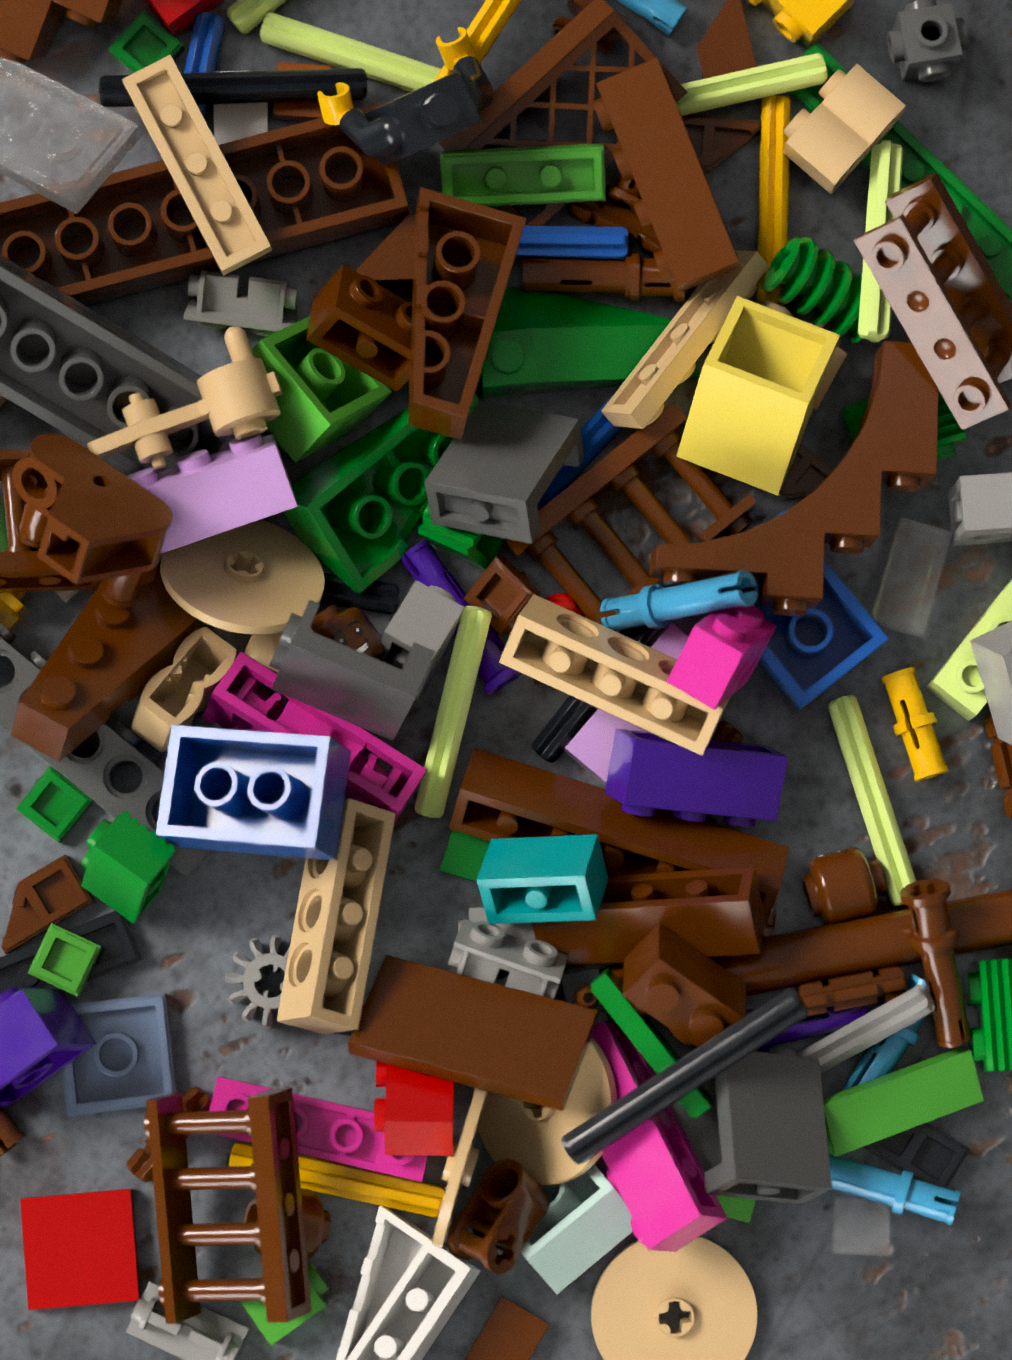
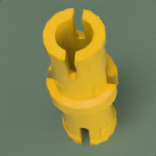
M910 667L885 675L881 679L883 684H885L897 723L893 725L895 735L897 737L902 736L916 782L939 776L948 772L949 769L945 764L933 725L938 723L935 713H928L916 676L915 667Z

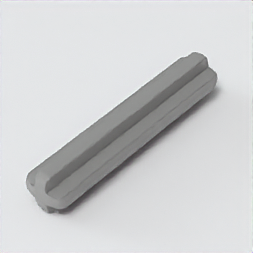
M918 985L797 1052V1057L818 1059L822 1074L934 1011L935 1003L928 990L923 985Z

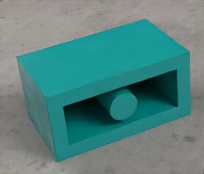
M598 834L491 839L477 877V884L488 924L596 920L609 878Z

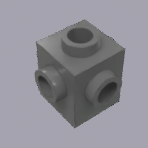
M918 0L907 4L904 7L905 11L898 12L892 31L887 32L888 49L892 63L899 62L903 81L919 78L921 82H929L949 76L951 72L956 70L963 55L962 50L968 49V34L963 17L955 19L952 2L937 5L936 0ZM936 32L937 40L929 41L922 35Z

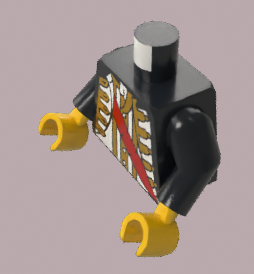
M458 27L457 30L460 37L457 40L444 43L440 36L436 38V44L445 67L448 70H453V73L366 113L354 108L350 87L346 83L338 82L335 84L337 95L326 96L321 91L317 92L323 121L329 125H339L340 129L365 154L373 158H379L382 166L482 122L478 112L491 105L494 92L489 79L476 58L466 29Z

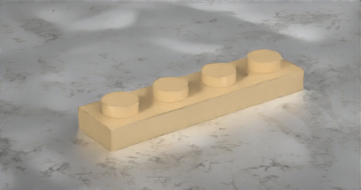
M171 54L123 78L122 82L223 276L271 252L270 243Z
M736 250L742 265L741 268L702 283L695 289L601 410L614 426L644 429L661 415L664 410V402L677 385L683 383L692 375L697 359L707 346L716 340L736 297L739 296L748 300L756 292L758 280L769 267L768 263L757 251Z

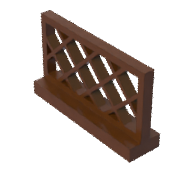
M593 0L494 92L491 105L478 112L482 122L442 140L439 145L445 151L482 149L487 144L510 145L509 148H514L516 145L597 144L593 143L595 108L592 102L595 100L596 72L621 73L635 67V51L645 62L657 57L619 16L607 0ZM613 27L629 43L628 67L596 65L597 42ZM591 48L590 65L574 64ZM660 61L675 100L678 102L688 91ZM567 70L590 71L588 104L556 102L557 79ZM551 85L550 102L534 101ZM527 107L550 108L548 140L517 139V117ZM556 109L588 110L586 142L555 141ZM511 122L510 139L494 138ZM619 141L616 144L603 143L604 150H608L604 154L605 168L615 159L613 151L622 148ZM568 202L545 203V209L531 222L528 223L526 220L525 226L544 225ZM514 205L498 206L501 211L523 217Z

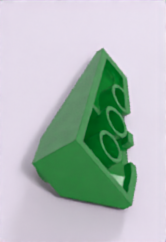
M522 286L506 288L481 372L483 398L621 386L672 319L552 291L523 292ZM697 361L695 362L694 372L687 380L698 379Z
M476 394L474 396L469 415L479 402V399L476 396ZM409 407L324 460L295 482L292 488L295 493L297 507L283 511L300 541L311 549L316 557L356 593L364 591L401 559L409 546L405 541L419 519L423 517L424 510L428 505L425 480L454 439L408 425Z

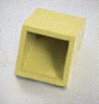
M737 296L703 364L676 457L778 496L795 460L840 335Z

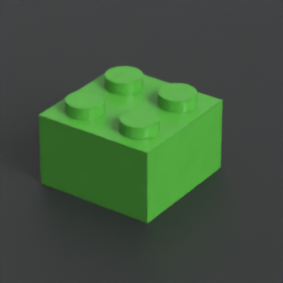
M310 316L261 339L252 349L254 358H261L263 360L267 373L274 371L278 377L283 394L277 396L276 400L281 413L278 417L266 423L269 432L274 434L277 444L287 452L295 463L356 430L392 392L388 386L307 341Z

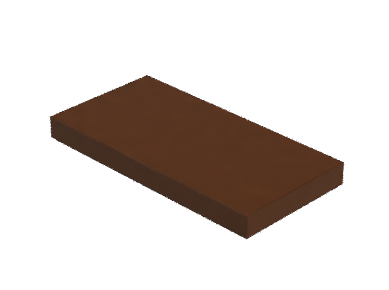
M386 955L361 1011L358 1030H353L348 1041L349 1053L563 1111L598 1023V1011Z

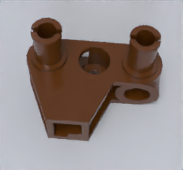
M42 434L37 436L31 442L28 455L17 461L13 468L12 479L15 489L26 502L20 524L16 530L17 538L27 546L39 548L37 557L75 584L106 579L101 593L103 598L113 606L130 607L137 600L143 573L154 569L159 563L166 532L172 522L173 514L169 506L76 441L59 434Z

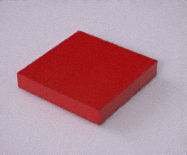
M132 1188L20 1199L28 1310L138 1301L141 1298Z

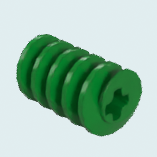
M795 237L779 250L772 260L764 277L762 290L771 292L781 283L783 284L779 294V301L781 303L788 304L799 295L800 298L796 306L797 314L804 316L816 307L817 309L812 320L815 326L822 327L832 318L834 320L831 324V332L839 334L841 337L850 330L849 340L851 343H858L862 339L858 334L862 273H852L850 265L845 261L838 260L835 262L833 253L827 249L818 250V245L812 238L803 237L800 239Z

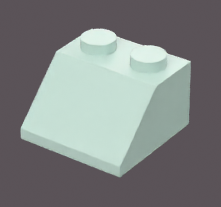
M595 1164L581 1176L566 1183L541 1185L549 1196V1209L521 1251L527 1261L556 1294L560 1293L633 1232L630 1223L632 1216L623 1198Z

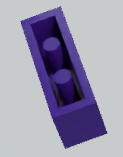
M616 728L605 794L622 803V811L634 815L654 816L655 809L657 808L673 810L672 815L674 817L688 821L704 822L706 814L723 815V821L732 825L755 827L757 819L777 821L788 756L766 745L714 739L710 740L705 752L701 756L651 732Z

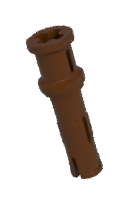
M631 252V255H627L625 260L523 258V292L624 293V298H630V301H638L640 296H673L676 302H684L685 291L681 292L678 289L675 280L665 284L655 258H642L639 252Z
M939 879L916 881L902 888L900 892L902 903L909 907L913 927L909 934L911 947H914V950L921 954L926 988L935 1003V1009L932 1014L937 1044L945 1048H954L963 1045L962 1041H970L972 1034L967 1020L964 995L953 949L958 943L960 936L957 925L951 924L947 899L951 895L949 882Z

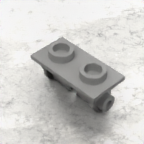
M202 270L200 275L190 274L188 295L191 298L185 310L183 320L197 321L199 326L213 330H221L229 326L251 328L254 334L265 337L294 324L298 315V310L296 309L298 288L289 287L288 281L250 277L247 296L238 294L240 275L226 274L223 276L222 273Z
M464 919L454 942L448 965L458 968L456 974L495 983L500 968L510 972L506 987L554 999L568 955L557 952L555 947L544 941H526L506 934L495 924H488L485 921L472 922Z
M149 1281L142 1298H139L132 1312L131 1321L126 1333L183 1360L236 1359L250 1329L249 1327L200 1305V1314L177 1324H166L165 1308L159 1300V1285Z

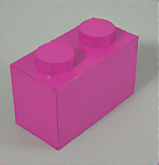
M754 605L711 612L694 626L666 682L713 710L717 709L749 681L777 626L764 619V613Z

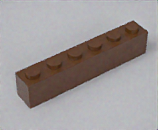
M477 748L474 749L464 776L449 826L451 830L489 842L491 839L598 834L608 876L755 866L766 915L765 928L780 889L790 847L708 821L695 822L679 819L672 815L673 810L656 808L654 816H639L622 811V803L605 794L604 788Z

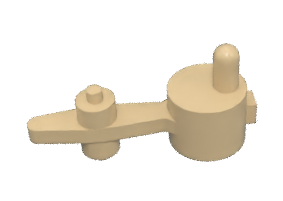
M233 326L228 328L224 335L232 363L216 368L197 380L202 400L160 415L155 399H144L141 392L129 396L131 404L122 409L128 427L91 441L87 446L89 451L99 458L135 447L140 463L151 462L153 469H159L167 465L164 457L173 453L168 435L204 420L210 419L216 436L234 435L236 440L246 439L266 431V423L275 419L281 413L276 397L282 395L283 391L274 371L267 373L263 360L261 358H254L245 331L241 327Z

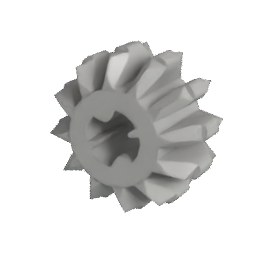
M272 935L269 954H265L259 939H251L249 945L256 957L255 959L250 961L244 954L235 952L232 956L235 963L246 968L244 975L233 972L225 974L226 982L243 984L244 990L232 993L228 997L229 1003L235 1005L248 998L250 999L251 1003L242 1014V1019L247 1022L255 1018L260 1008H264L262 1024L263 1028L266 1029L273 1028L275 1010L279 1009L281 994L271 998V991L266 990L262 994L258 983L265 979L263 970L267 967L274 966L273 971L275 973H279L281 969L284 973L286 971L289 948L284 957L280 955L282 948V937L280 935ZM283 982L280 984V990H281V992H282Z

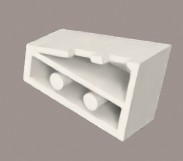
M380 1205L368 1256L364 1259L360 1273L362 1277L353 1309H350L336 1360H422L481 1272V1270L468 1261L452 1255L449 1248L445 1245L443 1248L432 1245V1236L391 1208Z

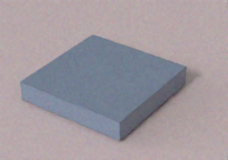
M166 993L71 1004L97 1044L62 1069L67 1116L147 1107L146 1100L177 1092Z

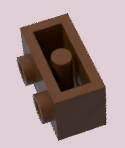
M343 264L313 298L306 340L397 392L410 379L412 302L405 301L380 286L372 278L361 275Z
M658 923L624 959L623 996L628 999L638 1013L645 1016L651 1015L670 1028L672 1034L680 1042L687 1046L695 1045L698 1048L746 1016V983L661 923Z

